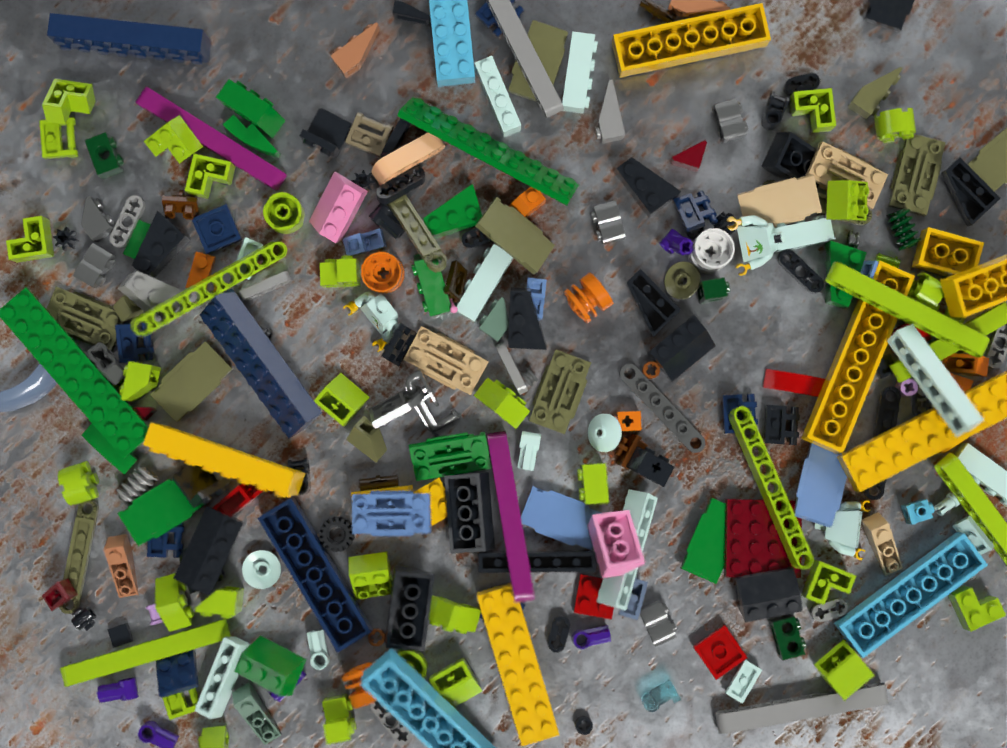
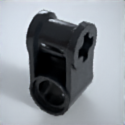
M774 91L771 92L761 121L762 126L766 130H774L779 125L789 104L790 97L787 96L785 98L775 94ZM768 116L774 117L776 122H770Z
M308 457L298 461L288 460L289 468L305 473L303 481L306 488L302 492L299 491L298 495L307 494L311 489Z

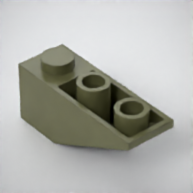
M899 67L863 86L847 107L864 119H867L870 115L874 116L880 109L878 105L880 101H885L891 93L888 89L892 84L895 86L900 80L901 75L899 73L903 68Z

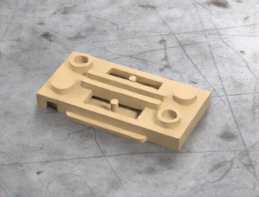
M823 141L819 143L805 175L813 174L815 182L826 191L828 181L852 180L868 182L869 195L867 196V206L870 210L874 209L888 174L878 170L871 164Z
M813 174L800 178L793 177L737 194L742 217L756 215L766 220L767 223H772L774 228L780 223L786 225L802 221L806 216H810V214L822 213Z
M422 326L403 359L418 367V370L420 369L423 374L451 389L457 388L469 395H472L489 361L475 355L474 351L441 333L436 334Z

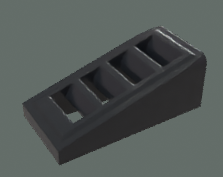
M395 0L392 11L394 19L431 26L430 15L401 0Z

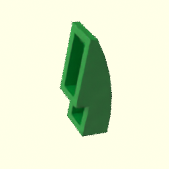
M232 115L222 124L236 139L246 146L277 158L281 156L253 124L246 128L235 115Z
M92 423L82 434L83 438L124 475L138 460L134 453L123 459Z

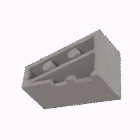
M139 271L130 273L118 287L122 293L145 312L182 292L180 289ZM178 301L172 304L173 312H177L180 309ZM161 311L155 313L154 319L156 322L161 321L163 314Z

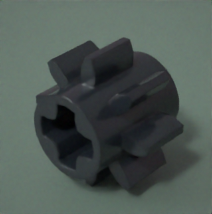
M364 170L359 175L354 173L356 179L351 181L372 192L371 186L376 184L374 180H370L373 174L367 175ZM360 180L366 181L367 185L361 184Z
M722 212L716 217L718 222L714 224V228L721 229L731 235L737 229L729 230L727 226H733L735 221L728 222L727 219L729 217H736L731 213L725 214Z
M65 227L62 231L57 229L58 233L56 236H53L57 241L55 246L58 248L62 246L63 251H67L68 248L75 249V243L79 242L75 237L77 232L74 230L70 232L68 227Z
M80 606L72 614L71 622L78 630L84 628L88 631L96 623L94 621L96 614L89 607L83 609Z

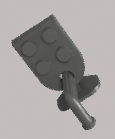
M420 369L407 377L406 389L369 408L371 423L375 429L388 425L396 417H403L407 411L414 407L430 432H436L456 419H460V416L454 410H451L449 415L436 422L424 400L431 397L436 407L439 406L432 387ZM421 379L424 386L421 389L420 386H415L414 382Z

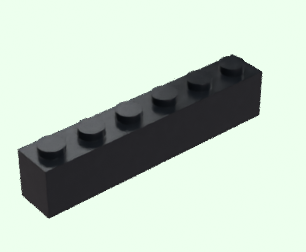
M594 550L527 551L530 572H596V554ZM506 551L479 552V573H510Z

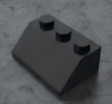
M693 315L651 349L648 355L659 365L667 378L673 382L716 345L707 329Z
M793 566L736 577L739 610L745 623L802 612L801 594Z

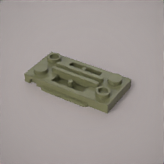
M532 20L528 37L554 85L565 53L564 45L568 31ZM515 61L512 70L513 78L508 92L537 102L517 61Z
M1007 128L980 149L979 154L967 164L994 192L1004 183L1007 184Z
M914 134V138L905 140L903 149L899 151L890 186L892 193L888 204L889 207L900 210L910 209L909 212L922 216L927 215L942 165L941 159L946 142Z
M496 197L475 227L533 275L536 274L555 245L512 206L503 205L500 202L501 200Z
M57 286L46 308L70 337L92 346L98 342L103 343L111 351L114 350L117 343L115 325L126 323H122L112 306L79 292L71 293Z
M205 341L194 353L189 352L161 379L162 383L150 395L175 422H179L189 411H193L209 396L233 368Z
M555 349L551 363L545 368L533 400V405L535 406L529 421L565 434L570 419H573L587 384L586 376L591 362Z

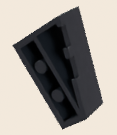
M632 157L615 170L616 176L648 218L681 193L679 189Z
M960 157L955 159L941 172L967 227L972 226L1001 199Z
M157 210L132 266L137 271L155 278L184 248L190 239Z
M641 269L627 281L632 295L654 337L681 309Z
M511 287L508 348L547 350L546 340L531 288Z

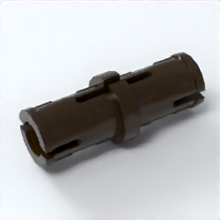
M643 0L645 3L641 1L639 7L653 14L652 17H657L665 23L673 22L672 20H675L677 15L663 8L662 4L658 5L652 0Z
M398 474L390 476L376 475L373 478L359 479L360 491L399 486Z

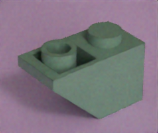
M502 297L499 301L497 299L494 300L490 306L492 311L488 316L484 315L478 323L481 325L479 330L496 342L501 340L509 328L505 299Z

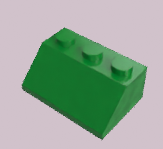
M259 636L241 653L234 672L278 696H292L307 659L264 636Z

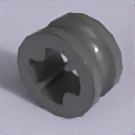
M849 231L846 238V246H852L857 249L860 233L856 232L854 234L853 231Z
M528 367L526 372L520 373L530 386L533 385L534 381H538L537 377Z

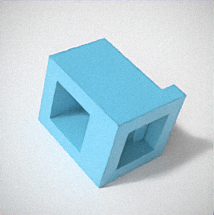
M920 499L901 505L906 524L910 525L933 518L932 513L935 512L933 504L928 502L927 499ZM920 508H922V515L918 513V510Z

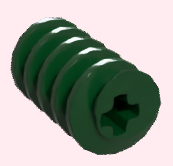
M901 209L886 215L892 216L888 220V223H894L890 229L897 230L893 237H900L895 242L896 245H903L898 251L916 246L917 242L921 240L920 237H914L918 230H911L916 225L915 223H909L913 216H906L910 209Z

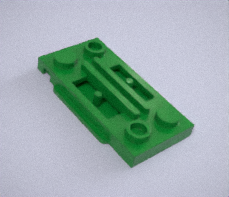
M465 432L426 439V442L409 444L416 481L492 469L485 432H480V435L475 436Z
M168 479L133 500L132 505L117 514L138 547H140L149 540L160 537L191 518L193 513L207 504H200L193 508L176 483Z
M710 498L705 512L701 515L686 550L687 553L680 567L714 584H717L725 563V503Z

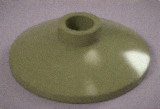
M682 261L674 264L669 268L665 276L664 284L666 291L676 299L691 297L699 288L701 281L700 272L690 262ZM687 279L686 284L683 285V281Z

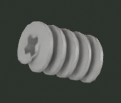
M138 466L140 473L133 471L132 473L135 478H127L130 484L122 483L124 490L117 489L118 498L127 507L132 505L133 500L143 495L144 491L148 492L150 490L149 486L155 485L154 480H159L157 475L148 468Z

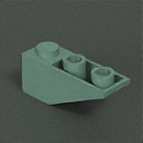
M249 682L232 692L233 706L264 745L281 736L280 730L262 699Z

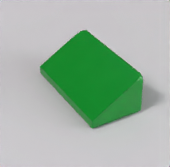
M138 220L123 252L124 255L135 259L151 224Z

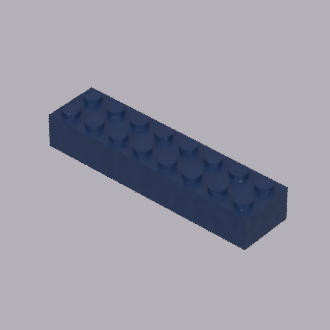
M50 13L47 36L62 50L71 51L73 48L85 53H90L91 50L103 55H108L110 52L122 57H127L129 54L141 59H146L147 56L159 61H165L166 58L178 63H183L185 60L197 65L209 63L211 40L203 29Z
M231 288L216 295L200 313V317L211 330L215 339L224 348L226 354L232 359L236 368L245 377L249 386L258 395L259 400L263 402L270 415L276 420L283 433L290 439L305 430L322 414L321 410L235 291Z
M295 497L289 498L258 517L259 522L337 653L373 631L371 624L328 552L322 546V542H320L318 535Z

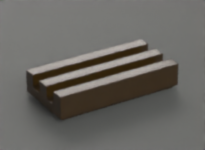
M457 260L451 262L443 292L449 294L448 297L450 299L453 298L454 303H458L461 300L468 273Z

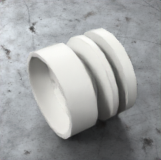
M707 229L693 241V251L688 255V260L698 268L700 273H716L733 258L735 252L734 242L731 236L721 229Z

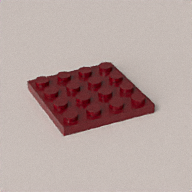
M725 499L724 577H740L791 567L792 564L764 500ZM789 500L794 512L796 500ZM777 501L775 507L780 511L782 505ZM796 517L802 530V518ZM787 519L783 521V525L786 529L789 527V521ZM795 537L791 539V544L793 547L797 545V540ZM793 567L796 578H801V569Z

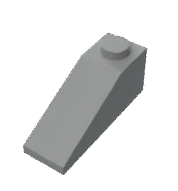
M613 80L608 82L598 127L595 128L596 137L601 139V144L622 140L625 137Z

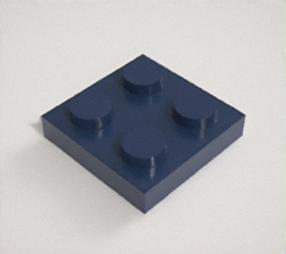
M227 204L194 217L192 220L207 255L243 240Z
M194 650L156 660L158 695L161 698L199 687L196 652Z

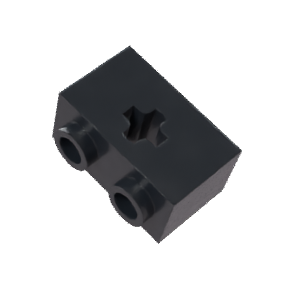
M636 447L626 467L664 487L674 466L668 463V458L660 454L658 457L655 456L656 452L648 447H645V449Z

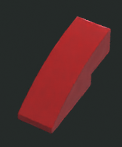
M242 483L212 508L233 517L261 495L264 490L257 489V484L247 485Z

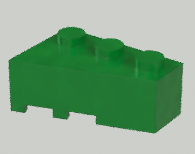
M228 79L216 98L227 108L243 119L245 118L253 123L256 128L262 129L273 139L286 120L273 108L274 104L266 98L260 99V95L252 89L247 91V87L241 82L237 81L235 83Z
M473 184L423 218L434 239L475 227L480 220L482 213Z
M831 240L825 243L826 276L833 262L841 263L860 273L867 252ZM825 281V303L841 309L848 308L853 296Z
M420 254L413 255L415 264L411 266L414 276L418 275L420 282L417 283L419 294H424L425 301H422L424 311L429 312L430 317L449 312L451 304L448 294L443 293L445 283L442 272L431 271ZM438 259L433 260L432 263L438 265Z

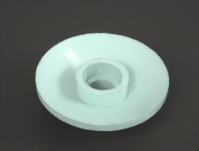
M599 414L592 419L588 427V439L594 449L600 452H609L620 443L622 429L619 421L614 416Z
M258 550L252 552L243 563V577L254 588H269L280 577V561L270 551ZM261 565L266 567L265 572L260 571Z

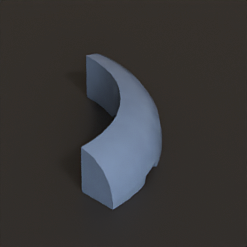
M39 363L35 371L23 382L10 389L0 391V413L15 411L37 402L56 386L57 382Z

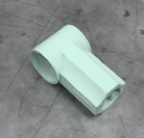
M522 431L517 468L534 470L541 434Z
M324 629L307 632L311 666L316 670H322L330 662ZM317 655H322L325 658L324 664L316 662Z

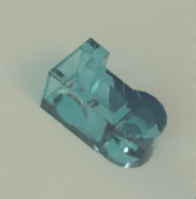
M668 680L643 695L642 703L647 711L655 712L665 702L672 699L676 703L681 698L671 681Z

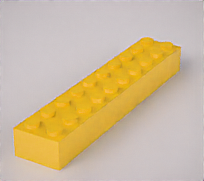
M878 261L873 280L907 296L915 276L885 262ZM858 299L801 439L835 454L844 452L887 347V340L891 337L898 318Z
M1007 371L964 392L984 420L972 430L956 437L937 409L933 407L836 456L854 491L861 492L1006 419Z

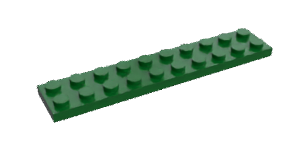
M412 97L398 112L397 116L565 205L569 204L580 185L574 179L559 174L557 170L542 165L538 160H532L525 156L523 152L513 150L506 143L494 140L489 134L477 131L473 126L458 121L456 117L441 112L439 108L426 104L420 98Z
M27 287L0 308V318L123 459L144 443L149 426L126 400H121L122 396L117 389L107 380L97 366Z

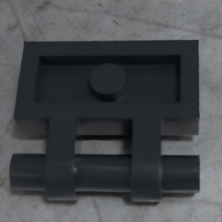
M402 323L398 325L397 329L394 328L393 336L389 343L385 344L383 348L385 350L381 357L398 367L417 335L415 331Z
M766 405L764 443L785 444V437H789V445H797V438H799V432H797L798 421H800V415H798L799 407H791V414H786L787 406ZM786 420H790V431H785Z

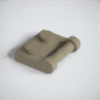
M358 112L345 143L380 157L394 126L384 125L364 117V114ZM362 123L384 132L383 136L359 128Z

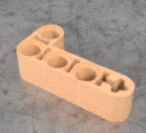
M426 133L378 160L374 164L371 173L381 186L439 153L446 145L440 138Z

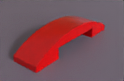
M766 369L763 388L818 397L826 379Z

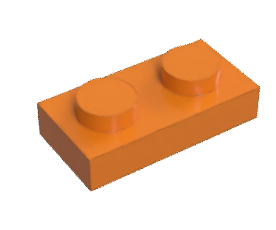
M196 251L185 288H189L209 277L212 273L216 257Z

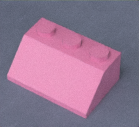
M334 172L309 220L310 224L319 234L332 242L338 243L342 241L368 191Z
M629 510L591 516L587 526L602 578L621 576L645 564Z

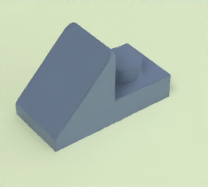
M635 578L626 611L619 609L618 615L638 620L648 582Z

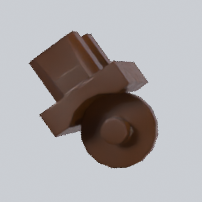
M179 190V195L162 196V205L166 218L173 219L176 217V213H183V218L193 220L195 214H199L198 198L185 196L184 190Z
M633 433L629 439L623 437L615 452L619 456L616 462L617 465L626 468L636 447L642 449L648 447L641 440L642 437Z

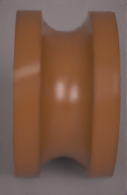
M650 361L643 366L642 373L648 379H653L659 375L660 367L656 362ZM648 365L656 368L654 371L655 375L647 374Z
M374 628L368 634V642L374 647L382 645L385 641V633L380 628ZM376 632L380 633L379 636H382V640L380 639L378 642H374V638H371V635H375Z

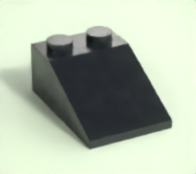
M776 132L761 167L784 180L793 177H804L817 149L792 132Z

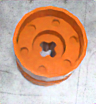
M376 252L364 260L361 266V276L368 288L378 293L388 294L396 291L402 285L405 270L403 264L395 256L387 252ZM384 268L386 271L389 272V274L385 276L386 278L380 275V273L383 272Z
M591 272L579 280L582 286L581 290L573 284L571 288L574 294L569 289L563 292L570 308L587 324L591 321L588 312L594 318L598 316L595 310L596 306L604 312L614 304L604 286Z
M366 662L355 666L341 676L343 682L352 680L344 687L345 689L355 688V691L348 696L354 709L378 701L360 685L363 671L374 662Z

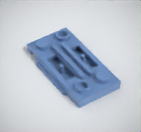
M810 444L796 493L797 500L794 508L796 517L829 528L833 526L835 513L840 509L847 478L836 457L840 454H835L817 445Z
M532 486L521 515L522 524L535 528L534 530L537 533L571 546L577 544L591 550L593 544L587 525L592 515L602 514V512L589 508V505L584 504V502L550 490L547 492Z
M412 490L371 491L370 494H352L353 534L413 536L414 533H431V493H414Z

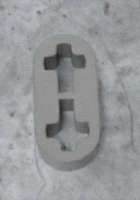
M830 599L824 605L820 603L813 605L810 609V615L814 620L824 622L845 615L848 605L842 599ZM837 602L843 606L840 608V612L830 608L836 607ZM817 608L827 610V612L821 614V618L815 615L818 612Z

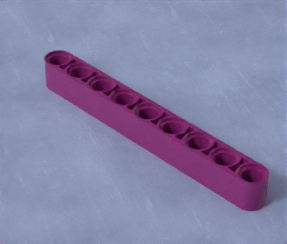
M145 86L135 101L139 106L166 123L180 115L204 147L223 159L232 162L236 167L271 189L278 191L286 179L287 175L152 89Z
M506 431L487 433L515 603L535 600Z

